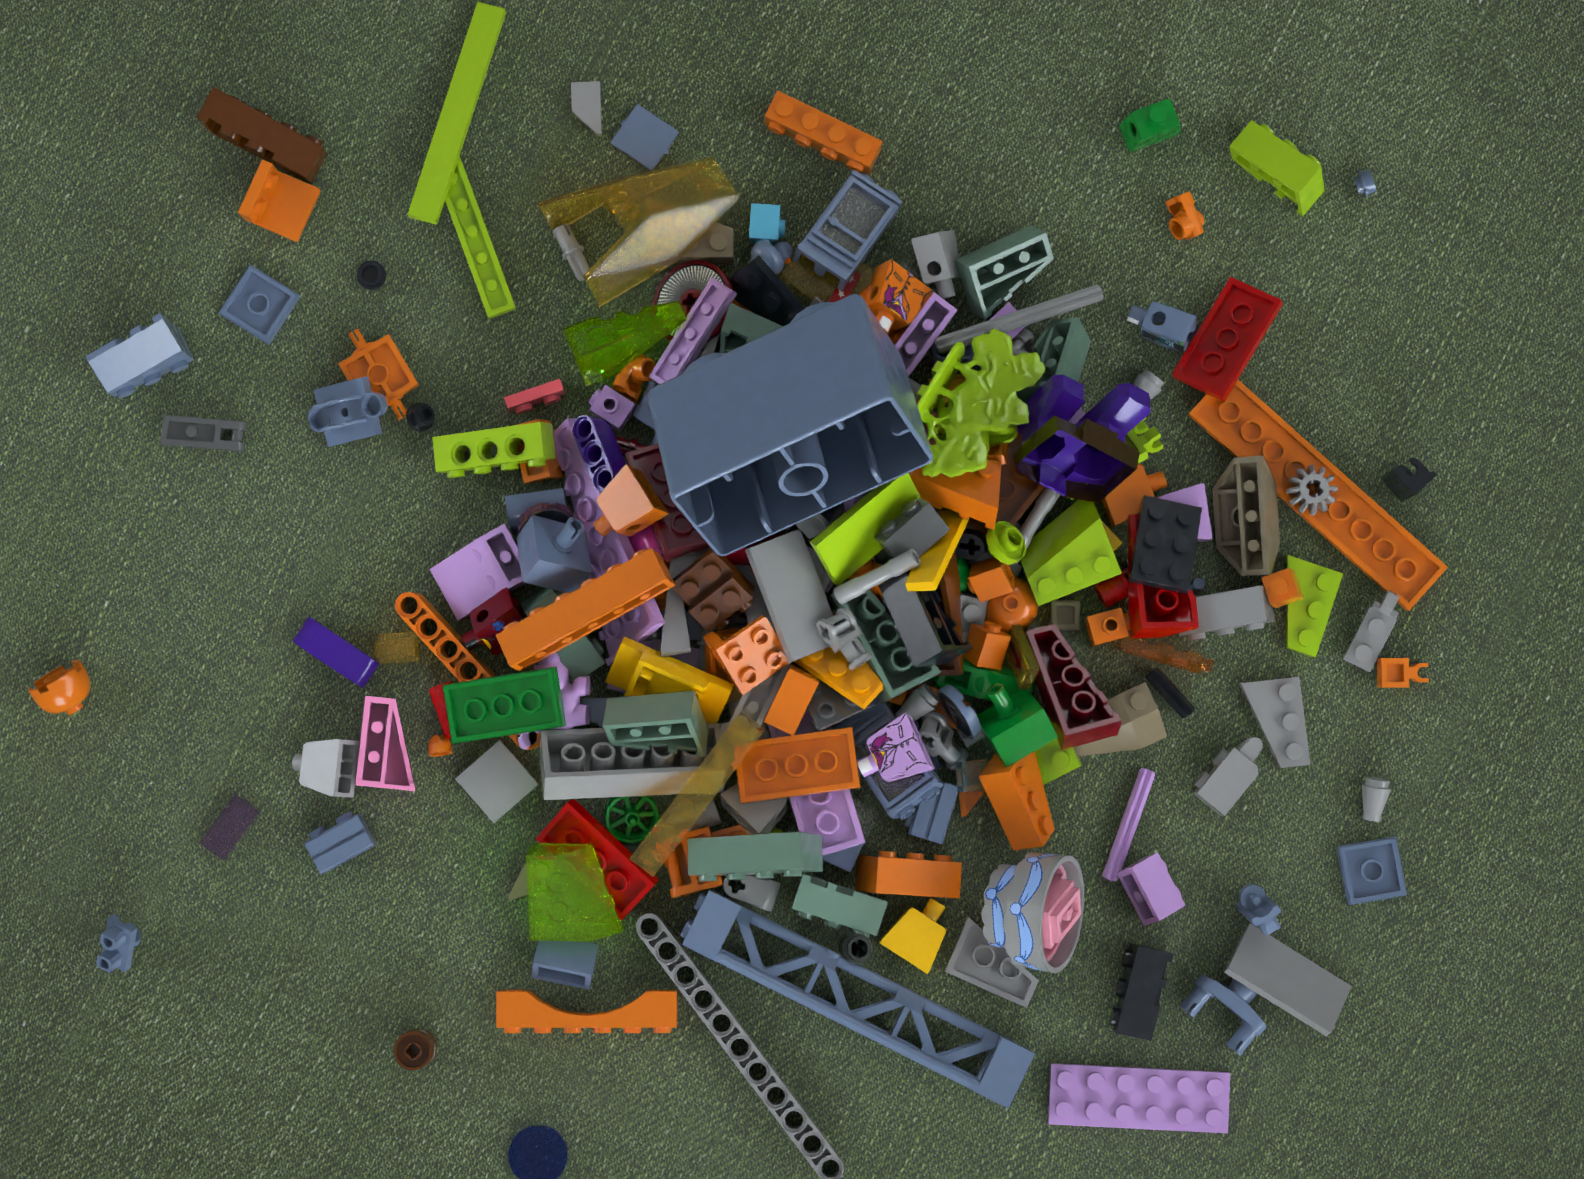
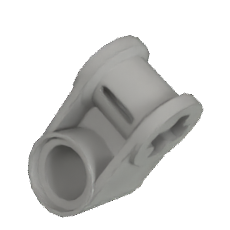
M745 875V880H739L743 883L742 889L737 888L735 892H731L732 887L728 885L729 880H727V876L722 878V889L728 896L747 902L746 904L772 912L781 883L767 878L757 879L753 875Z

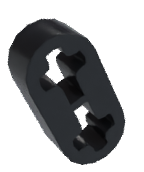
M965 528L955 549L956 557L970 560L980 558L988 549L986 535L979 530ZM971 539H974L975 544L980 546L976 550H973V546L971 544L966 543H969Z

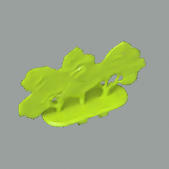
M994 328L989 334H981L973 338L972 349L974 357L972 361L962 363L965 346L962 341H958L952 347L943 363L940 361L935 363L932 368L933 379L929 386L922 384L917 392V407L923 426L925 424L928 426V441L930 438H934L936 442L935 445L929 443L933 460L922 467L923 476L936 477L942 473L952 478L961 476L965 472H975L984 469L987 466L988 449L982 441L981 431L989 428L994 432L1007 429L1009 424L1021 425L1029 423L1028 406L1017 398L1016 392L1026 387L1034 386L1045 373V365L1040 362L1038 353L1023 352L1016 356L1013 355L1011 336ZM974 365L981 366L980 371H976L971 368ZM958 370H960L966 378L965 382L952 391L948 390L947 388ZM943 395L952 399L954 405L948 415L939 418L931 415ZM949 419L951 422L945 425L941 421ZM936 424L944 428L946 433L944 440H940L935 432L939 429L935 427Z

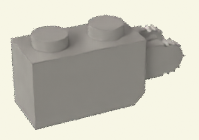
M1254 736L1246 738L1244 743H1241L1237 749L1235 747L1228 750L1223 748L1212 761L1216 765L1208 774L1204 771L1194 783L1197 789L1193 794L1218 815L1225 816L1259 775L1258 766L1253 761L1260 754L1259 752L1262 751V748H1264V744L1260 740L1261 738Z

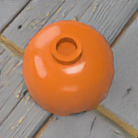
M1016 577L1013 592L990 599L986 606L987 612L984 622L990 621L1002 626L1001 630L1008 635L1021 633L1027 629L1038 614V604L1029 583Z
M80 660L71 661L70 663L73 667L67 670L64 669L63 665L55 668L34 682L36 689L28 688V692L42 710L53 714L66 711L67 715H71L83 707L81 702L88 696L91 685L88 673Z

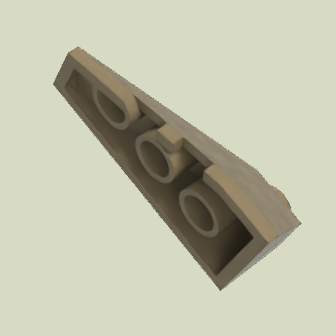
M1146 682L1108 699L1107 703L1113 712H1117L1122 719L1118 735L1073 748L1079 757L1138 750L1167 737L1159 709Z

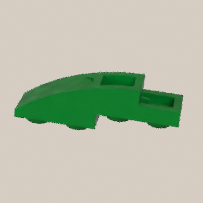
M963 658L964 673L962 675L935 676L931 678L937 681V686L944 687L949 684L962 694L990 701L987 690L995 684L1003 683L1009 696L1024 687L1032 695L1036 681L1034 677L1005 667H1001V670L976 667L965 658Z

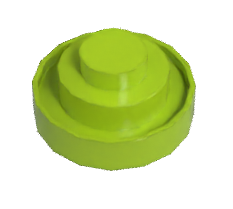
M998 521L995 523L994 530H987L986 542L988 550L1001 563L1007 565L1015 564L1025 556V541L1014 525L1006 521Z

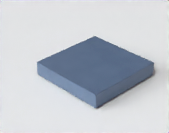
M250 264L218 313L270 345L301 296Z
M1396 836L1336 846L1347 905L1407 895Z

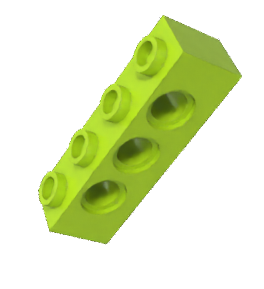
M535 422L432 437L435 470L439 473H447V478L464 477V471L474 470V474L492 473L491 468L500 466L501 471L519 469L518 464L528 463V467L545 466V460L556 459L552 423ZM523 440L525 448L520 454L518 445ZM496 444L497 454L493 458L491 454V449L493 445ZM467 448H469L470 450V458L468 461H466L464 457Z

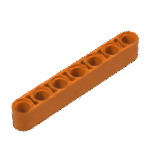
M405 592L398 596L395 602V609L398 615L459 682L496 676L473 649L469 651L466 648L462 637L422 594ZM410 597L417 601V609L412 614L405 607L406 601ZM429 619H433L437 624V631L433 635H429L425 630V624ZM448 641H453L457 646V653L453 657L448 656L445 652V645ZM469 662L473 663L477 668V674L473 679L468 678L464 671L465 666ZM536 732L537 739L535 743L531 744L528 749L524 750H532L540 747V733ZM518 734L509 735V737L519 746L517 740Z

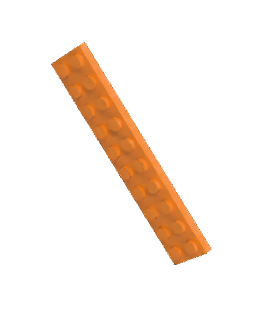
M1238 380L1225 402L1206 394L1189 412L1188 416L1235 458L1264 456L1277 486V496L1385 593L1389 590L1398 594L1400 597L1397 603L1404 610L1410 611L1448 568L1241 381ZM1309 465H1314L1316 473L1321 467L1326 468L1323 477L1326 478L1329 475H1333L1334 480L1329 482V486L1338 487V491L1329 493L1336 501L1333 504L1326 503L1328 510L1325 512H1321L1317 508V513L1313 516L1309 514L1308 507L1303 513H1299L1300 503L1298 502L1295 505H1290L1289 503L1291 499L1295 498V494H1286V489L1295 487L1288 482V479L1291 476L1297 477L1296 470L1299 468L1304 469L1306 472ZM1314 484L1307 487L1310 490L1308 495L1313 496L1317 493L1314 491Z

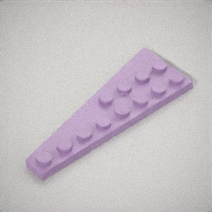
M567 418L553 432L555 452L558 464L561 466L562 471H565L566 475L564 490L566 496H571L575 512L571 517L574 518V521L576 518L579 519L585 527L592 574L588 579L598 578L607 573L606 570L612 565L623 564L632 559L635 553L627 536L612 530L604 537L595 529L593 523L604 514L597 504V497L601 492L593 486L573 436L572 428L576 418ZM655 598L648 600L602 626L603 630L599 632L600 640H605L609 654V658L605 659L607 666H612L624 636L642 644L665 623Z

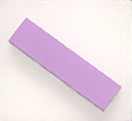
M711 277L648 377L658 384H662L683 374L687 367L696 360L737 293Z

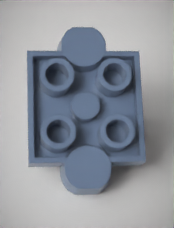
M368 376L314 390L317 404L313 405L309 410L308 420L313 431L325 433L328 447L383 434L379 416L387 411L386 398L382 393L372 392Z

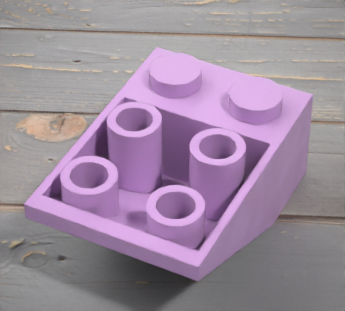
M505 524L477 538L430 569L457 621L469 616L473 609L507 587L512 592L527 584L522 582L517 543Z

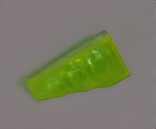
M679 301L646 306L641 309L640 313L627 315L626 311L616 312V318L601 320L599 316L591 317L563 328L585 385L589 386L594 383H600L606 378L614 376L685 322L687 319Z

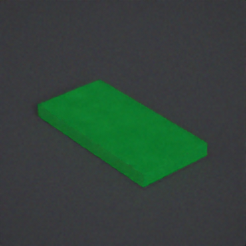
M557 666L443 685L452 744L566 726Z

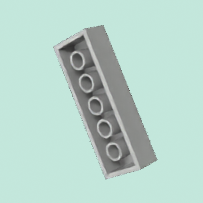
M707 724L709 733L705 757L696 756V751L677 749V754L667 753L668 748L650 745L649 750L610 745L604 728L541 730L539 755L544 800L724 792L726 764L720 724Z

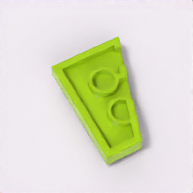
M1286 555V569L1291 568L1295 571L1304 599L1287 604L1286 648L1314 658L1317 655L1343 573Z

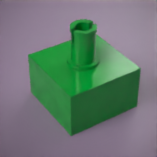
M1003 683L995 684L987 690V695L994 706L978 714L977 717L981 724V731L989 746L1006 767L1058 737L1044 709L1025 687L1011 696L1008 695Z

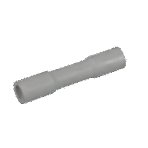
M1047 487L1041 491L1033 509L1019 530L1025 541L1026 550L1046 514L1051 511L1060 496L1059 493Z
M910 549L865 575L855 577L834 588L835 597L840 604H844L864 594L872 587L921 564L920 558L914 549Z

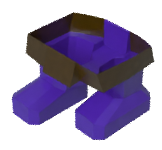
M1064 374L1053 375L1024 402L1028 406L1029 423L1018 425V432L1022 435V446L1012 455L1015 467L1028 478L1065 497L1100 502L1137 470L1140 453L1125 443V435L1150 413L1149 393L1131 383L1118 384L1089 410L1079 422L1072 424L1069 420L1084 404V387L1081 383Z

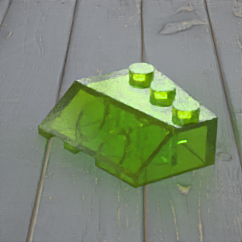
M532 844L526 854L529 940L590 942L624 931L622 922L618 919L615 911L613 898L609 895L605 885L604 875L592 844Z

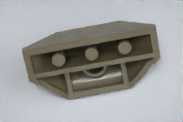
M1264 456L1233 458L1229 467L1224 471L1212 489L1216 548L1237 569L1236 571L1241 576L1269 575L1272 573L1280 546L1277 486Z

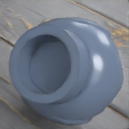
M761 240L752 247L751 260L759 255L772 271L778 274L782 271L784 264L791 263L790 258L793 250L791 245L785 241L778 242L772 246L769 240Z

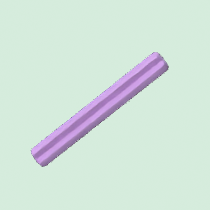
M1141 768L1138 772L1102 874L1105 879L1114 882L1119 879L1117 872L1122 870L1155 777V772L1149 769Z

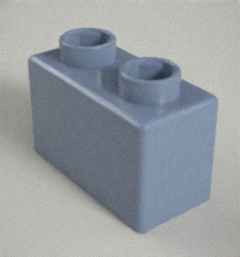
M851 294L836 302H821L808 306L799 312L790 324L728 353H712L700 357L692 362L683 374L653 387L647 394L671 500L719 556L729 555L921 468L933 460V454L902 356L863 297L859 294Z

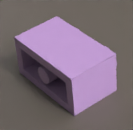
M1158 852L1146 856L1117 872L1144 926L1161 921L1186 906L1181 898L1180 890L1175 886L1168 873L1167 865L1161 859Z

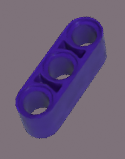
M581 415L574 421L572 428L573 436L593 486L596 490L602 492L626 463L610 424L603 419Z
M311 617L307 618L293 639V642L362 688H364L380 664Z

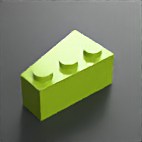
M1251 120L1229 146L1231 157L1236 163L1261 182L1264 179L1276 187L1278 190L1274 194L1280 199L1285 195L1298 205L1296 212L1302 217L1325 191L1321 163L1310 154L1305 156L1299 152L1295 144L1288 139L1281 140L1276 137L1273 130L1265 124L1258 125Z

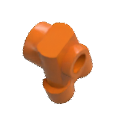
M1190 191L1165 201L1169 212L1174 216L1169 221V229L1174 238L1177 240L1184 238L1188 240L1204 233L1202 227L1204 225V217L1201 212L1195 209V201Z
M632 351L628 359L622 361L620 365L621 373L617 374L612 385L613 389L622 393V396L631 402L637 403L642 392L640 389L642 382L652 380L648 376L655 367L654 361L651 358H646L639 351Z

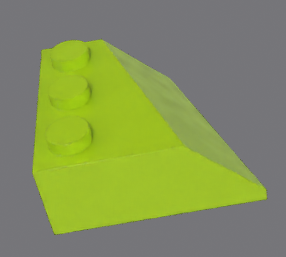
M1079 499L1031 539L1025 556L1021 559L1038 606L1122 574L1094 502Z

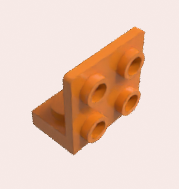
M262 159L238 213L244 220L298 242L321 191L313 185L278 171L272 163Z
M761 615L729 638L723 637L721 639L713 631L703 637L729 682L734 684V687L742 695L789 664L779 638L764 615Z

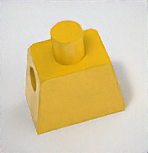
M930 898L922 912L910 906L881 937L879 943L928 974L947 929L936 923L946 907Z

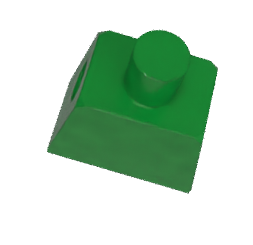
M1170 98L1131 112L1119 125L1129 153L1181 134V126Z

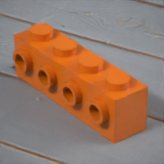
M778 90L764 116L765 125L773 133L778 135L785 134L793 138V141L805 148L812 147L820 151L823 157L832 161L838 160L843 162L847 168L852 171L856 170L859 173L863 172L869 175L882 148L883 141Z

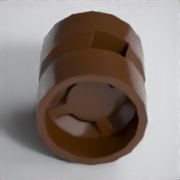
M422 1028L411 1029L396 1041L393 1051L395 1060L406 1070L415 1071L422 1069L432 1062L437 1055L438 1044L434 1035L428 1030Z

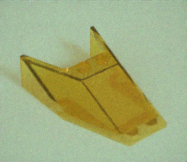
M710 157L622 177L541 201L537 205L552 232L563 224L570 225L603 205L609 213L615 215L623 227V236L583 276L598 305L601 307L677 262L740 197L715 160Z

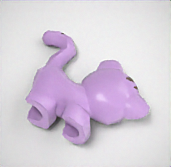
M557 652L537 662L531 670L557 666L566 726L545 730L573 729L576 726L590 724V706L580 704V697L590 695V677L580 676L574 679L571 684L569 682L568 668L560 661ZM530 732L517 735L520 748L528 749L530 747Z

